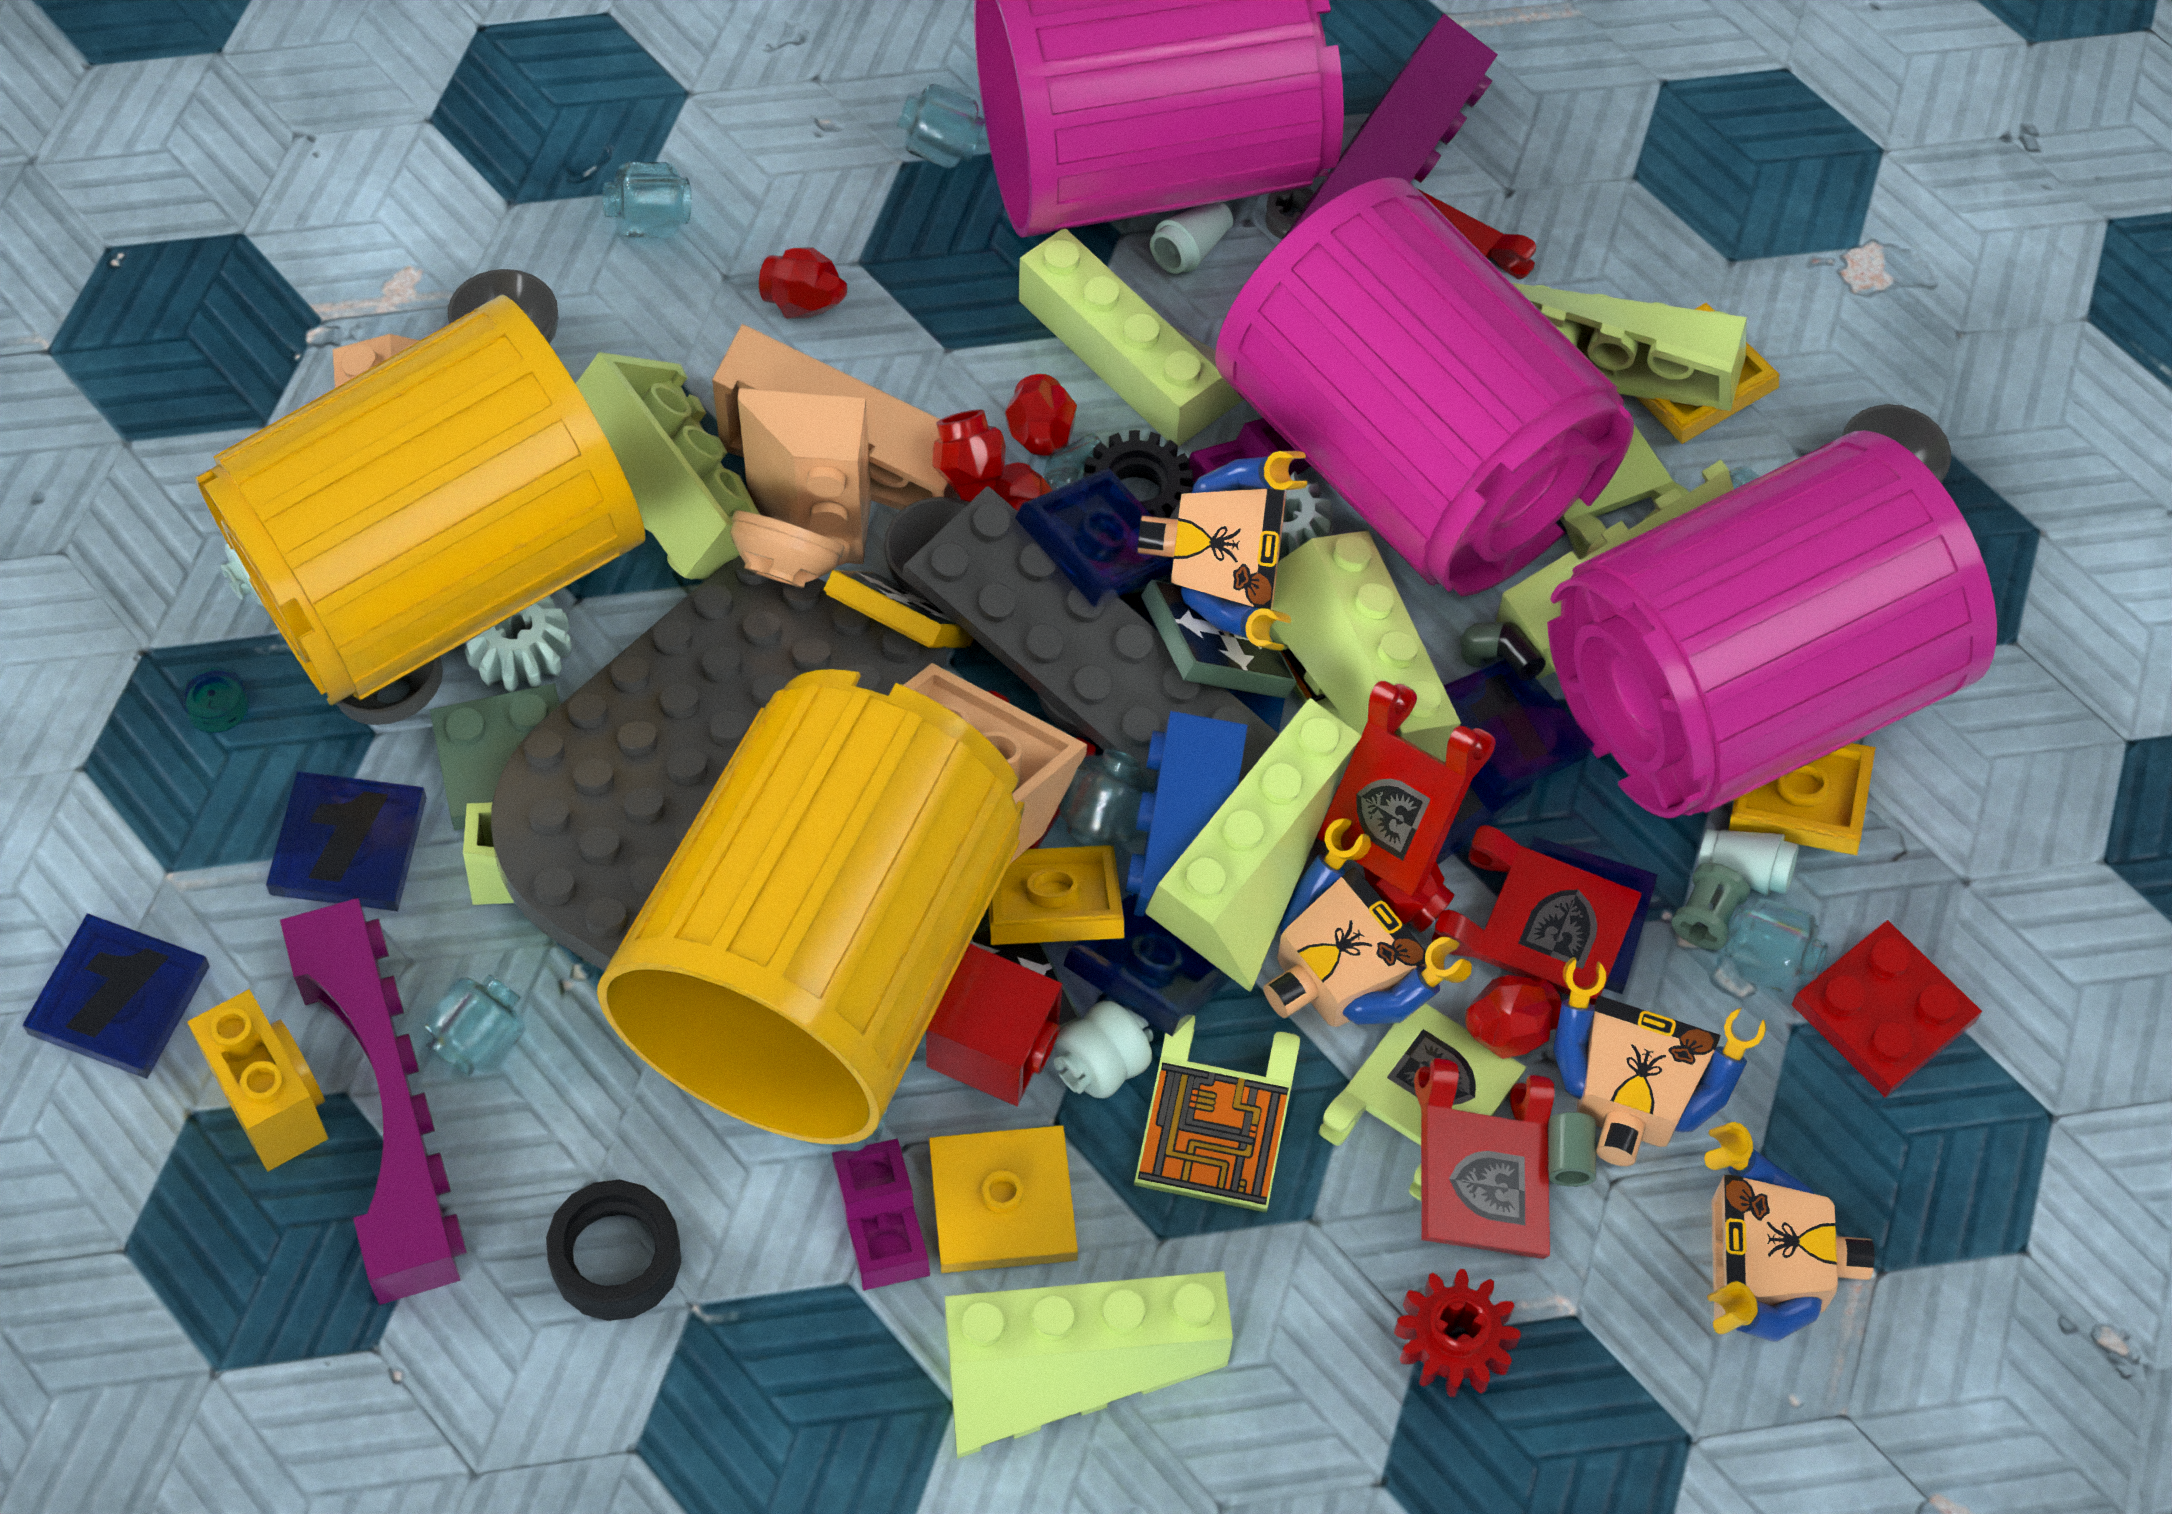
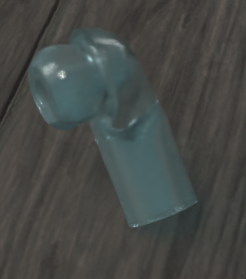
M1091 432L1051 455L1046 461L1043 478L1059 497L1055 510L1061 511L1072 507L1082 500L1083 492L1075 481L1079 478V474L1084 471L1087 457H1093V448L1101 441L1095 433Z

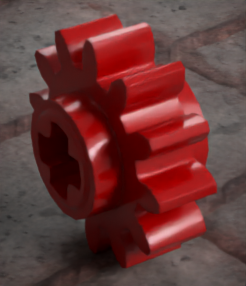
M1465 1269L1458 1270L1452 1287H1445L1443 1280L1434 1272L1429 1274L1425 1285L1426 1297L1420 1292L1409 1290L1403 1303V1307L1409 1315L1397 1318L1394 1328V1334L1404 1340L1411 1339L1402 1349L1399 1358L1401 1364H1414L1417 1361H1421L1424 1364L1419 1384L1423 1387L1431 1384L1437 1375L1445 1377V1387L1449 1397L1456 1396L1462 1379L1468 1378L1472 1387L1479 1393H1483L1486 1391L1490 1381L1489 1369L1493 1373L1506 1375L1512 1363V1359L1506 1350L1516 1348L1521 1337V1331L1512 1326H1503L1512 1315L1515 1307L1512 1301H1502L1496 1305L1491 1303L1490 1298L1495 1282L1492 1279H1488L1480 1284L1478 1290L1468 1288L1469 1279ZM1457 1326L1464 1328L1468 1332V1335L1462 1334L1457 1340L1445 1334L1446 1332L1451 1333Z

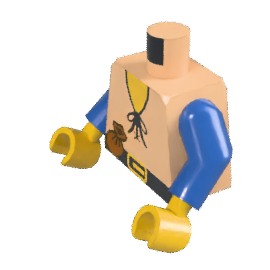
M1278 451L1267 457L1236 459L1199 477L1193 486L1192 493L1181 494L1178 519L1142 515L1139 530L1138 553L1174 557L1171 583L1181 586V595L1186 605L1216 629L1247 638L1256 646L1278 651L1282 650L1284 645L1273 642L1269 632L1271 625L1277 620L1291 623V617L1286 613L1273 610L1286 490H1301L1307 486V481H1293L1288 472L1292 460L1306 458V454L1301 451Z
M1342 818L1335 820L1329 825L1325 832V843L1329 852L1327 855H1317L1299 880L1279 924L1281 938L1277 959L1285 972L1265 984L1263 988L1269 1004L1282 1018L1289 1017L1311 1003L1327 1024L1333 1027L1341 1026L1350 1021L1357 1025L1401 1023L1439 993V983L1441 981L1447 980L1451 983H1459L1466 980L1471 974L1472 964L1464 958L1455 962L1450 968L1446 970L1444 968L1446 956L1458 948L1459 942L1449 937H1441L1434 940L1425 950L1356 867L1345 872L1343 865L1346 860L1363 858L1371 847L1369 835L1361 834L1350 850L1344 851L1341 846V836L1350 827L1351 820Z
M1573 957L1565 964L1563 969V979L1571 989L1570 998L1563 1000L1561 1004L1553 1053L1565 1090L1578 1099L1576 1112L1592 1116L1596 1120V1126L1602 1128L1596 1154L1608 1163L1618 1166H1631L1636 1161L1641 1141L1658 1147H1667L1675 1131L1682 1133L1693 1132L1726 1106L1747 1064V1060L1743 1055L1747 1048L1754 1047L1763 1039L1766 1032V1022L1763 1018L1756 1037L1751 1040H1743L1737 1037L1733 1031V1022L1738 1017L1742 1008L1732 1011L1724 1025L1725 1035L1728 1039L1725 1047H1717L1721 1035L1600 995H1598L1593 1006L1589 1003L1590 996L1597 994L1604 987L1606 971L1598 961L1594 982L1586 987L1577 986L1573 981V972L1576 967V958Z
M1731 1122L1709 1129V1136L1718 1140L1721 1148L1708 1151L1704 1156L1705 1165L1709 1169L1719 1170L1727 1167L1731 1174L1723 1176L1711 1200L1713 1292L1707 1295V1299L1709 1302L1714 1301V1321L1712 1324L1715 1332L1718 1334H1726L1737 1329L1740 1332L1768 1341L1778 1342L1817 1320L1819 1314L1826 1310L1835 1296L1838 1278L1871 1279L1875 1260L1873 1240L1868 1238L1836 1236L1835 1205L1833 1201L1828 1197L1816 1195L1813 1189L1753 1149V1141L1747 1128L1741 1123Z

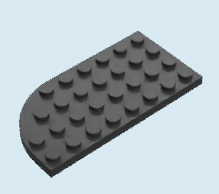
M740 555L736 559L725 563L545 717L512 753L499 778L491 808V831L496 862L502 881L512 900L523 914L543 933L605 971L761 707L765 708L776 691L784 689L790 680L803 673L815 670L837 669L859 672L861 678L856 687L888 696L895 683L904 685L929 664L933 663L942 668L947 663L946 646L942 648H928L826 595V591L823 589L827 582L819 578L807 582L804 588H799L744 569L745 562Z

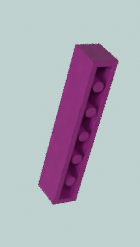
M1443 14L1418 44L1339 157L1336 168H1331L1328 173L1329 175L1324 178L1282 240L1301 222L1326 203L1361 184L1390 177L1402 178L1410 183L1414 178L1421 183L1442 156L1434 150L1439 140L1447 145L1466 121L1467 117L1460 112L1463 105L1466 103L1472 108L1493 80L1485 75L1498 54L1446 14Z

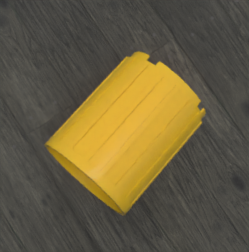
M499 295L475 308L472 312L213 456L216 466L195 477L196 484L230 549H234L250 577L248 580L315 687L321 695L327 693V701L331 706L350 695H353L360 701L620 557L645 541L642 517L632 490L594 414L547 340L523 310L505 295Z
M825 669L798 675L790 680L784 689L776 691L765 708L761 707L601 976L597 987V996L607 1021L626 1045L649 1066L682 1090L725 1114L763 1130L801 1141L835 1145L864 1140L872 1135L878 1127L1020 844L1018 836L1025 803L1018 801L1015 804L1012 792L1018 782V778L1008 761L983 734L963 718L931 698L898 683H895L890 694L887 696L872 690L856 687L861 678L859 672Z

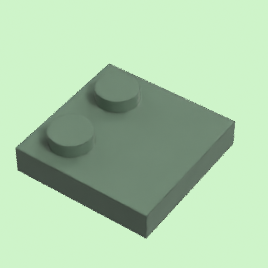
M555 683L429 709L454 830L465 828L467 803L493 802L499 778L512 753L523 739L560 705Z

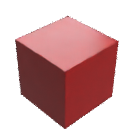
M969 944L926 1030V1067L1018 1107L1034 1073L1039 1075L1042 1072L1057 1041L1060 1031L1059 1020L1063 983L973 944Z

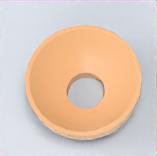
M736 510L732 518L733 523L730 535L738 553L745 562L744 569L799 588H804L807 582L822 577L835 569L845 549L842 544L825 536L766 516Z

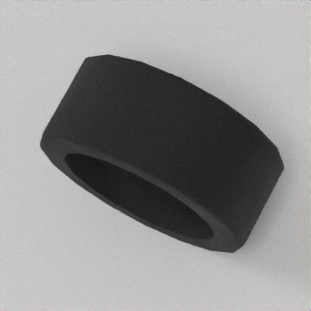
M620 1179L594 1182L571 1194L554 1213L546 1235L547 1261L552 1277L564 1300L582 1314L606 1321L634 1318L657 1306L673 1288L681 1266L680 1240L677 1225L665 1201L643 1185ZM617 1215L637 1218L646 1224L654 1237L655 1253L651 1265L642 1275L625 1284L603 1286L588 1281L580 1274L574 1263L573 1247L579 1234L588 1225L603 1217Z

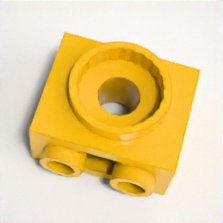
M250 989L187 1021L212 1074L267 1172L329 1139L315 1108L325 1103V1099L307 1062L283 1021L279 1019L269 1024Z

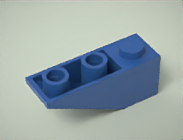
M1170 711L1164 732L1152 731L1146 769L1157 771L1154 793L1142 791L1135 830L1147 832L1143 855L1131 854L1125 892L1137 894L1133 915L1143 917L1146 914L1145 911L1159 882L1237 788L1248 725Z

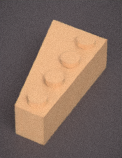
M741 324L712 379L718 434L728 453L744 458L738 407L739 388L866 398L871 500L903 510L912 503L926 498L949 497L957 499L958 494L932 466L934 441L940 438L936 422L940 420L939 418Z

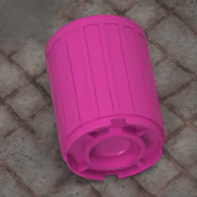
M974 0L975 53L985 128L1000 194L1015 232L1020 237L1047 234L1065 228L1087 226L1309 187L1313 184L1314 178L1328 176V170L1323 169L1336 168L1338 164L1344 126L1343 83L1338 45H1326L1319 15L1331 12L1329 0Z
M1381 178L1354 187L1326 203L1293 229L1269 253L1245 283L1227 313L1216 344L1215 361L1221 377L1296 451L1304 452L1306 454L1304 459L1429 585L1441 584L1448 592L1454 588L1461 597L1478 594L1502 583L1532 563L1557 542L1565 532L1556 522L1578 498L1587 506H1591L1622 463L1634 432L1633 417L1623 407L1624 399L1616 391L1617 387L1415 186L1402 178Z
M1865 430L1854 431L1835 439L1790 463L1575 566L1572 570L1573 575L1571 578L1560 583L1550 598L1553 604L1562 600L1561 616L1547 622L1549 645L1556 674L1567 704L1586 742L1597 759L1611 753L1628 775V777L1618 781V786L1643 809L1663 818H1674L1681 814L1690 816L1702 811L1705 813L1710 812L1977 683L1990 668L1997 640L1995 601L1986 566L1972 532L1955 502L1935 475L1912 452L1885 435Z

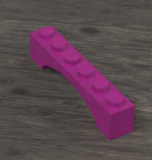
M359 898L280 919L293 976L304 1004L309 1005L319 1002L339 1019L361 1046L373 1067L377 1079L383 1115L381 1168L376 1190L367 1214L353 1218L368 1280L377 1301L381 1305L461 1281L455 1257L467 1254V1249L457 1214L444 1217L439 1195L451 1192L441 1153L428 1156L423 1138L424 1134L435 1132V1127L425 1092L412 1095L407 1075L420 1071L409 1033L397 1036L392 1019L394 1016L404 1014V1009L394 975L382 978L377 960L389 957L380 920L377 918L366 921Z

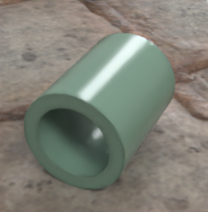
M1564 1112L1550 1117L1548 1123V1170L1551 1182L1561 1186L1578 1187L1589 1185L1596 1180V1120L1592 1116L1579 1112Z

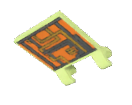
M1172 1011L1167 1022L1134 1186L1267 1213L1300 1038L1295 1034L1276 1032L1273 1038L1266 1077L1189 1062L1188 1058L1194 1035L1195 1016L1191 1013Z

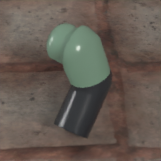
M1512 622L1475 623L1468 627L1460 637L1461 656L1468 665L1473 667H1480L1481 659L1486 664H1490L1495 657H1503L1522 681H1527L1538 676L1546 665V661L1521 629Z

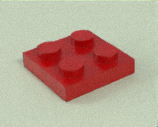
M1886 920L1801 989L1791 1004L1885 1098L1975 1024L1983 1012L1889 920Z

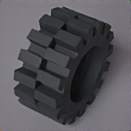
M1129 430V441L1125 442L1122 441L1119 433L1109 436L1108 448L1100 441L1093 448V457L1088 456L1085 461L1082 481V510L1084 516H1090V523L1099 530L1105 527L1104 534L1114 542L1118 535L1126 537L1135 532L1139 536L1142 515L1170 519L1173 511L1180 504L1181 494L1192 493L1193 472L1192 469L1189 470L1188 457L1185 453L1177 456L1178 445L1172 440H1169L1164 447H1161V434L1150 432L1148 441L1139 440L1140 430ZM1138 477L1154 482L1159 486L1160 493L1150 500L1131 501L1115 493L1114 486L1123 479Z

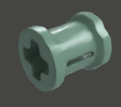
M1704 863L1696 868L1692 879L1695 887L1686 906L1680 907L1675 911L1671 925L1674 931L1687 942L1704 949L1715 950L1721 949L1726 945L1730 934L1727 925L1736 906L1742 905L1747 901L1750 894V886L1733 869L1721 864ZM1722 885L1724 890H1720L1717 887ZM1710 903L1713 904L1712 910L1709 909ZM1698 923L1704 924V927H1699Z

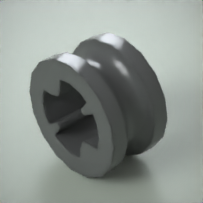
M1303 187L1269 194L1265 222L1267 228L1274 236L1282 239L1301 212H1296L1293 217H1286L1283 213L1290 211L1291 207L1302 211L1313 196V191Z

